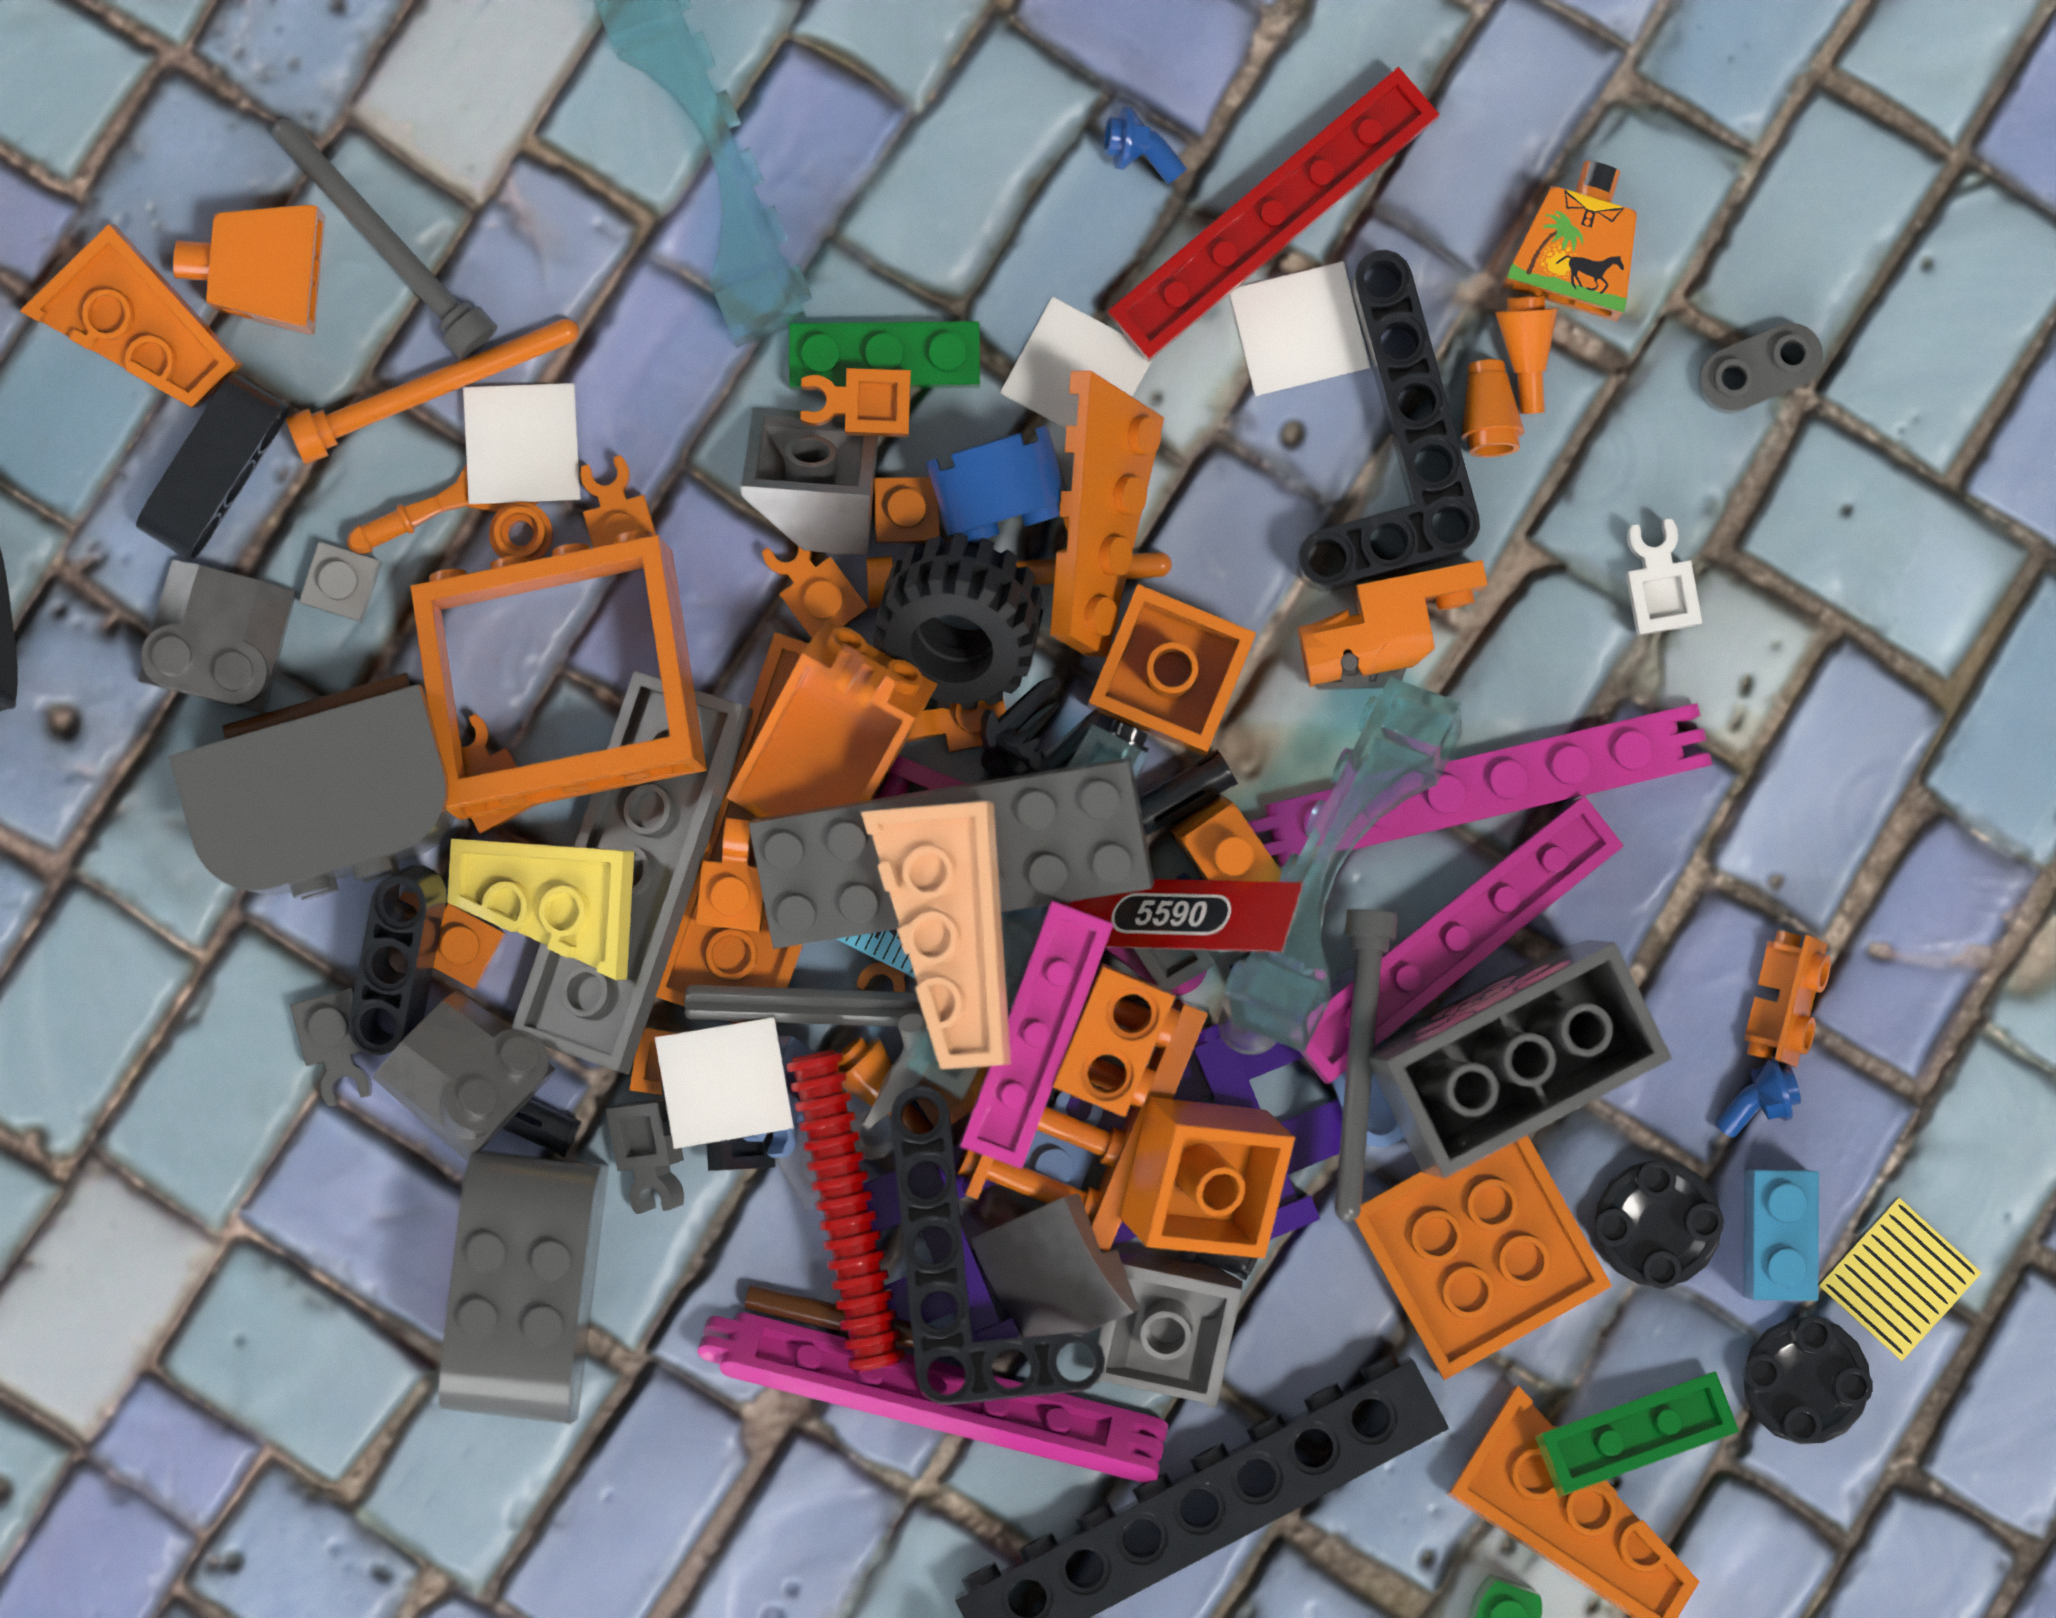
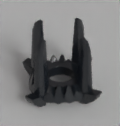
M1051 677L1039 681L1000 717H996L994 710L986 709L984 711L980 725V737L984 750L981 765L991 777L998 773L1002 778L1085 765L1096 752L1099 745V734L1093 733L1075 751L1074 749L1095 726L1100 717L1099 710H1093L1044 754L1042 749H1037L1039 739H1031L1057 710L1059 703L1057 701L1050 703L1020 727L1059 684V679Z

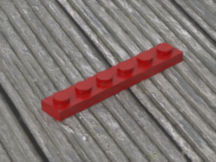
M1398 66L1110 308L1107 315L1147 362H1150L1433 124L1440 114Z

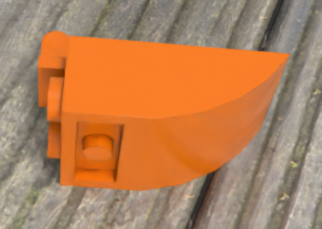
M826 620L802 652L725 798L760 818L874 799L938 684L924 677L914 665L903 660H895L867 644L865 639L857 632L849 628L838 627Z

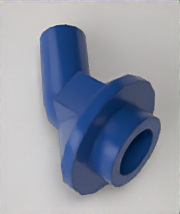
M1123 106L1118 118L1109 117L1105 128L1103 148L1105 155L1113 156L1115 169L1124 170L1144 154L1167 184H1170L1187 170L1186 166L1164 138L1156 131L1150 130V127H1146L1131 107Z
M1770 1058L1767 1059L1765 1065L1750 1070L1752 1084L1745 1087L1716 1119L1717 1127L1725 1135L1736 1137L1760 1108H1762L1768 1120L1781 1118L1785 1121L1791 1120L1793 1117L1792 1106L1801 1103V1096L1796 1077L1790 1066L1781 1069L1777 1060Z

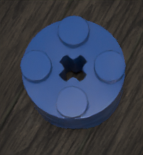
M1048 425L1035 428L1038 441L1025 444L1020 432L952 453L953 467L941 470L938 458L925 462L947 536L957 533L968 535V544L980 541L981 538L987 539L999 535L1000 529L997 522L1021 515L1024 526H1029L1059 516L1060 508L1058 503L1061 502V491H1067Z

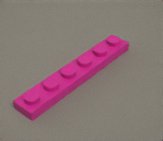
M1582 796L1574 801L1382 956L1374 1047L1624 846L1586 796ZM1354 979L1286 1033L1325 1084L1331 1083L1346 1071Z

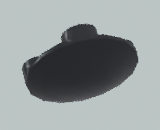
M1651 1160L1629 1166L1609 1182L1597 1203L1594 1229L1601 1253L1616 1272L1637 1284L1667 1289L1678 1283L1688 1281L1708 1265L1720 1244L1724 1219L1717 1196L1701 1175L1680 1163Z
M1819 1316L1789 1318L1768 1328L1751 1347L1743 1369L1744 1396L1755 1419L1774 1436L1796 1444L1825 1443L1846 1433L1863 1414L1866 1402L1870 1399L1873 1391L1869 1364L1859 1343L1842 1327Z

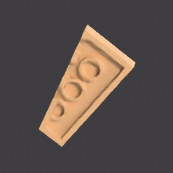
M986 801L861 812L867 834H872L881 863L877 866L885 891L890 892L900 928H897L904 953L909 954L918 986L916 987V992L940 1069L1010 1065L994 802Z

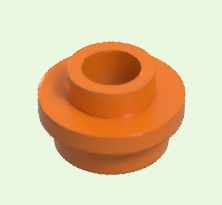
M513 502L502 507L494 515L489 527V540L493 550L500 558L524 556L528 558V561L542 559L549 551L553 540V528L548 516L538 506L528 502ZM519 523H527L533 529L532 540L524 546H517L510 539L512 528Z

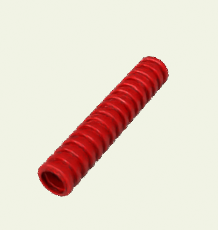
M829 1050L792 1058V1062L787 1063L786 1068L787 1072H794L796 1082L790 1083L791 1091L798 1092L800 1101L794 1103L795 1111H802L804 1121L798 1123L799 1130L807 1132L808 1141L803 1142L802 1145L803 1150L810 1151L812 1161L806 1164L808 1171H815L816 1180L811 1182L812 1191H819L820 1200L815 1202V1207L817 1211L823 1210L825 1219L819 1222L820 1230H827L829 1239L823 1242L824 1250H831L833 1259L827 1262L829 1270H835L837 1279L833 1280L831 1284L833 1290L840 1291L841 1299H838L835 1303L838 1310H844L845 1319L840 1320L839 1323L841 1329H848L849 1338L844 1340L845 1349H852L853 1358L848 1360L849 1369H856L859 1372L900 1363V1359H903L906 1355L903 1348H897L896 1340L901 1338V1331L897 1328L893 1329L892 1320L897 1318L896 1309H889L888 1300L893 1298L892 1289H885L883 1280L889 1278V1273L887 1269H881L879 1260L885 1258L884 1250H877L875 1241L881 1238L880 1230H873L871 1221L877 1218L876 1211L868 1209L867 1201L871 1200L873 1196L872 1191L865 1190L863 1181L869 1177L866 1170H860L859 1161L864 1159L863 1151H856L855 1141L860 1140L859 1131H852L851 1121L856 1120V1115L854 1111L848 1112L846 1103L852 1100V1095L850 1091L844 1092L842 1082L847 1081L848 1076L847 1072H840L838 1062L844 1060L843 1053Z

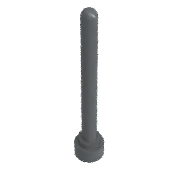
M289 119L278 120L272 129L275 140L442 321L439 328L445 333L443 342L460 360H463L473 355L485 345L498 328V325L481 307L473 309L468 302L460 304L299 127Z
M1347 909L1345 936L1351 937L1350 949L1356 951L1335 1199V1213L1344 1222L1354 1221L1361 1212L1372 1067L1368 1057L1374 1053L1382 953L1389 952V942L1395 941L1397 936L1398 914L1380 910Z

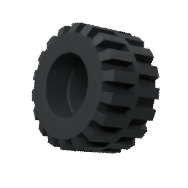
M954 534L952 542H945L941 536L927 539L925 549L915 544L906 550L903 560H896L884 588L875 621L876 626L873 633L874 647L879 648V651L895 660H903L914 665L924 677L938 684L931 696V699L937 700L936 707L950 709L951 703L961 704L963 710L977 709L978 702L981 700L985 701L989 706L1002 700L1003 692L1012 694L1020 687L1022 676L1027 677L1032 664L1043 616L1040 587L1033 586L1035 576L1028 566L1019 568L1016 566L1017 555L1008 549L1002 553L994 550L995 542L981 538L980 544H968V535ZM935 616H960L976 623L981 629L963 630L954 628L943 623Z

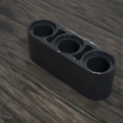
M236 372L228 376L215 393L146 501L138 516L136 528L188 561H193L198 557L283 426L285 418L289 413V405Z
M412 865L387 877L376 886L371 898L349 1015V1034L351 1039L361 1051L369 1055L382 1056L394 1051L400 1042L424 1019L446 904V887L442 878L433 869L426 866ZM401 884L411 887L417 893L419 898V910L417 913L407 910L402 905L399 898ZM389 946L399 949L405 955L408 962L406 974L395 971L390 965L387 952ZM377 1008H383L393 1016L396 1022L395 1035L384 1032L380 1028L376 1020Z

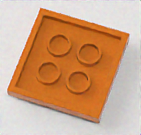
M1528 1135L1445 1179L1419 1171L1363 1202L1360 1215L1354 1220L1443 1380L1452 1377L1612 1287Z

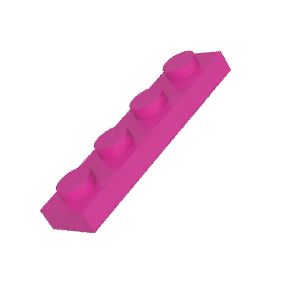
M1053 900L1050 901L1008 1014L1011 1064L988 1067L960 1142L961 1147L1022 1169L1113 926L1112 922Z

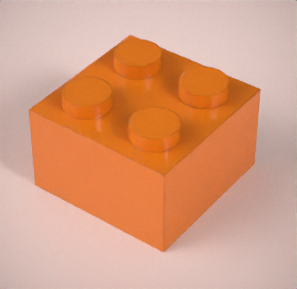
M1137 584L1088 702V709H1098L1105 716L1119 720L1206 757L1257 633Z
M1149 1097L1120 1219L1146 1247L1265 1259L1295 1137L1268 1110Z

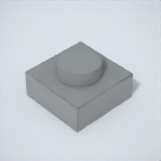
M318 542L299 602L312 608L363 623L382 562Z

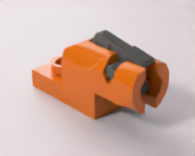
M1483 560L1357 585L1353 592L1358 614L1350 615L1348 608L1318 622L1298 626L1301 655L1309 687L1315 686L1317 690L1398 687L1402 682L1406 669L1415 667L1435 649L1426 602L1436 600L1438 611L1474 604L1473 593L1483 591L1488 585Z

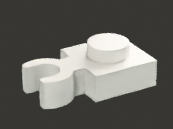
M1666 519L1661 522L1664 540L1658 547H1650L1643 542L1639 524L1632 525L1628 529V546L1631 552L1642 560L1643 569L1626 573L1637 636L1692 627L1703 623L1691 560L1678 563L1672 562L1671 552L1678 542V530L1672 519Z

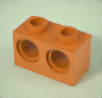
M1101 963L1081 1009L1053 1088L1123 1117L1126 1116L1131 1103L1142 1107L1156 1074V1071L1146 1067L1156 1043L1164 1047L1168 1046L1181 1015V1011L1171 1007L1176 997L1174 993ZM1136 994L1148 1001L1150 1006L1149 1018L1144 1025L1137 1029L1122 1028L1114 1021V1006L1123 996ZM1101 1055H1114L1121 1059L1125 1065V1074L1122 1081L1111 1089H1100L1094 1086L1088 1079L1090 1064Z

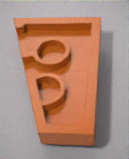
M108 224L20 310L21 313L50 326L68 336V339L88 350H93L125 368V371L193 408H199L222 385L228 376L236 372L243 365L126 235L113 224Z

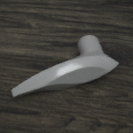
M907 1014L899 1020L898 1027L904 1048L884 1077L875 1103L860 1123L866 1129L871 1128L891 1112L896 1097L905 1089L918 1086L929 1068L934 1047L929 1030H926L924 1020L919 1014Z

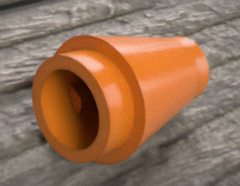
M1485 359L1468 364L1461 439L1468 443L1469 454L1475 457L1490 458L1505 456L1520 449L1519 437L1525 433L1508 374L1506 373L1505 362L1498 359Z

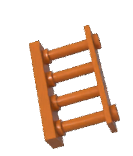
M1120 998L1113 1009L1114 1021L1129 1029H1137L1144 1025L1150 1014V1009L1124 998ZM1178 998L1176 999L1173 1008L1181 1011V1015L1167 1047L1156 1043V1050L1148 1066L1149 1069L1156 1071L1152 1086L1142 1107L1130 1104L1132 1107L1122 1130L1113 1127L1108 1132L1045 1106L1037 1131L1099 1155V1163L1107 1167L1098 1189L1089 1186L1086 1191H1082L1026 1167L1021 1169L964 1148L956 1174L964 1177L961 1188L965 1195L978 1199L986 1179L1046 1204L1079 1193L1100 1249L1109 1252L1122 1222L1120 1219L1121 1210L1149 1097L1173 1099L1208 1013L1200 1007ZM1095 1058L1088 1069L1089 1081L1105 1089L1116 1087L1122 1081L1125 1074L1124 1068L1100 1058Z

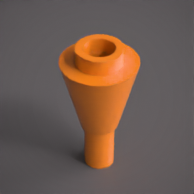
M1545 295L1507 298V310L1495 311L1513 371L1518 376L1520 414L1545 412L1543 371H1546L1558 312V307H1545Z
M860 1036L840 1051L843 1053L844 1060L838 1062L840 1072H847L848 1080L842 1082L843 1088L872 1107L877 1099L883 1079L893 1063L879 1037L867 1043ZM912 1103L906 1106L902 1122L908 1131L914 1134H925L933 1129L932 1125Z

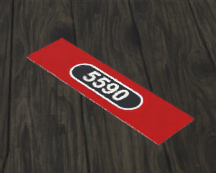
M1154 879V885L1151 889L1061 904L1112 922L1113 926L1105 947L1283 952L1304 882Z

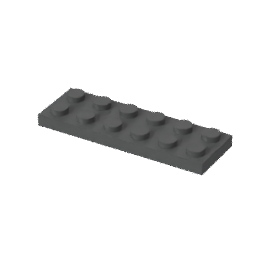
M636 671L633 672L607 749L670 737L661 679ZM697 690L694 691L707 771L593 793L574 847L634 851L627 980H614L597 972L596 968L575 958H566L547 949V945L540 943L511 1028L533 1034L546 1047L628 1075L753 713V709Z
M1131 757L753 819L749 822V828L773 949L900 928L890 892L885 891L877 866L881 863L872 834H867L861 812L986 801L994 802L1001 912L1049 905L1051 900L1064 903L1151 889L1154 885V878Z

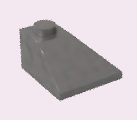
M753 407L741 484V497L804 551L827 552L834 555H868L878 436L845 435V417L834 416L825 425L808 426L800 422V411Z

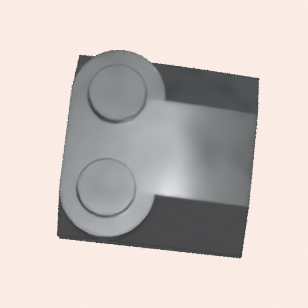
M172 560L151 634L146 638L142 646V667L138 682L261 714L265 713L297 592L261 580L202 565Z
M456 990L443 999L400 1042L372 1078L468 1162L471 1153L481 1151L551 1078L556 1069L549 1063L547 1050L536 1036L524 1030L509 1029L466 995Z
M1150 1252L1119 1254L1140 1311L1101 1327L1098 1343L1104 1352L1105 1368L1097 1383L1100 1384V1381L1203 1402L1207 1403V1407L1216 1408L1243 1281L1212 1265L1190 1262Z

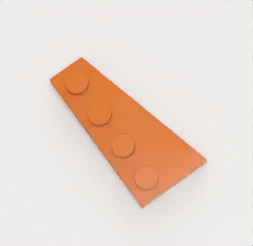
M1071 371L1069 394L1079 395L1077 425L1066 426L1064 451L1065 453L1074 454L1072 490L1061 491L1059 517H1063L1064 525L1068 532L1067 549H1062L1056 553L1050 635L1087 657H1108L1113 632L1118 622V611L1127 573L1132 564V552L1141 514L1146 505L1147 489L1152 468L1161 442L1164 417L1092 371Z
M1519 1385L1513 1387L1446 1495L1630 1617L1678 1618L1700 1581L1644 1520L1637 1518L1617 1496L1618 1492L1607 1481L1558 1498L1535 1438L1541 1433L1557 1428V1426L1553 1427L1532 1404L1533 1400Z

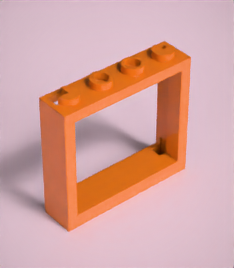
M648 531L626 532L614 537V544L591 549L588 544H567L553 549L552 557L528 561V558L524 556L504 557L491 562V569L469 574L463 569L441 570L429 576L430 582L410 586L426 697L448 779L446 809L457 819L463 820L707 771L673 551L659 535L651 536V532ZM644 568L670 737L466 778L442 610Z

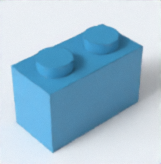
M1744 1169V1298L1751 1300L1818 1301L1819 1171Z

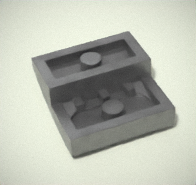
M1079 1193L1063 1197L970 1239L989 1283L1010 1318L1013 1317L1017 1328L1024 1337L1068 1332L1088 1333L1140 1311L1118 1251L1101 1253Z

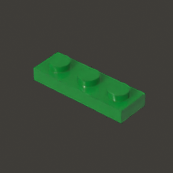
M980 322L789 323L790 390H802L801 378L809 375H820L829 379L835 386L846 387L847 368L911 370L910 388H980Z
M1714 1371L1546 1431L1535 1438L1557 1496L1560 1498L1729 1437L1739 1432L1718 1375Z

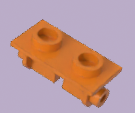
M1777 930L1774 942L1767 941L1758 985L1780 990L1778 1000L1775 1002L1754 997L1743 1040L1749 1042L1747 1055L1770 1059L1774 1049H1777L1775 1060L1798 1067L1800 1055H1806L1809 1052L1814 1039L1816 1023L1814 1017H1810L1816 992L1821 993L1828 982L1831 958L1829 955H1825L1827 943L1805 935L1803 947L1800 948L1802 936Z

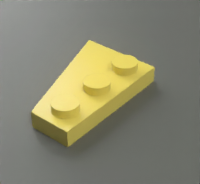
M451 839L447 903L510 932L521 933L547 945V949L566 958H575L596 968L597 972L614 980H627L634 851Z

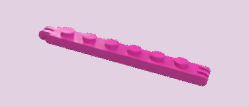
M1698 703L1270 803L1264 805L1267 814L1266 818L1249 821L1248 824L1255 834L1271 831L1273 842L1263 845L1270 856H1277L1279 867H1284L1712 766L1713 763L1710 753H1697L1688 758L1684 756L1683 746L1707 741L1704 728L1683 733L1678 731L1676 722L1691 721L1701 716Z
M745 1312L736 1314L733 1320L721 1316H711L706 1320L703 1330L704 1337L700 1340L697 1353L706 1361L720 1364V1371L727 1377L1142 1483L1157 1480L1160 1468L1158 1462L1162 1459L1164 1450L1162 1442L1165 1441L1168 1431V1424L1161 1418L1064 1393L957 1405L938 1404L928 1399L920 1390L916 1377L914 1355L905 1353L906 1356L900 1359V1363L857 1372L856 1369H849L848 1360L853 1358L852 1349H845L844 1340L848 1338ZM935 1361L928 1371L929 1384L934 1391L940 1394L948 1395L955 1393L962 1387L965 1381V1370L962 1367ZM994 1376L995 1380L1004 1387L1014 1388L1023 1384Z

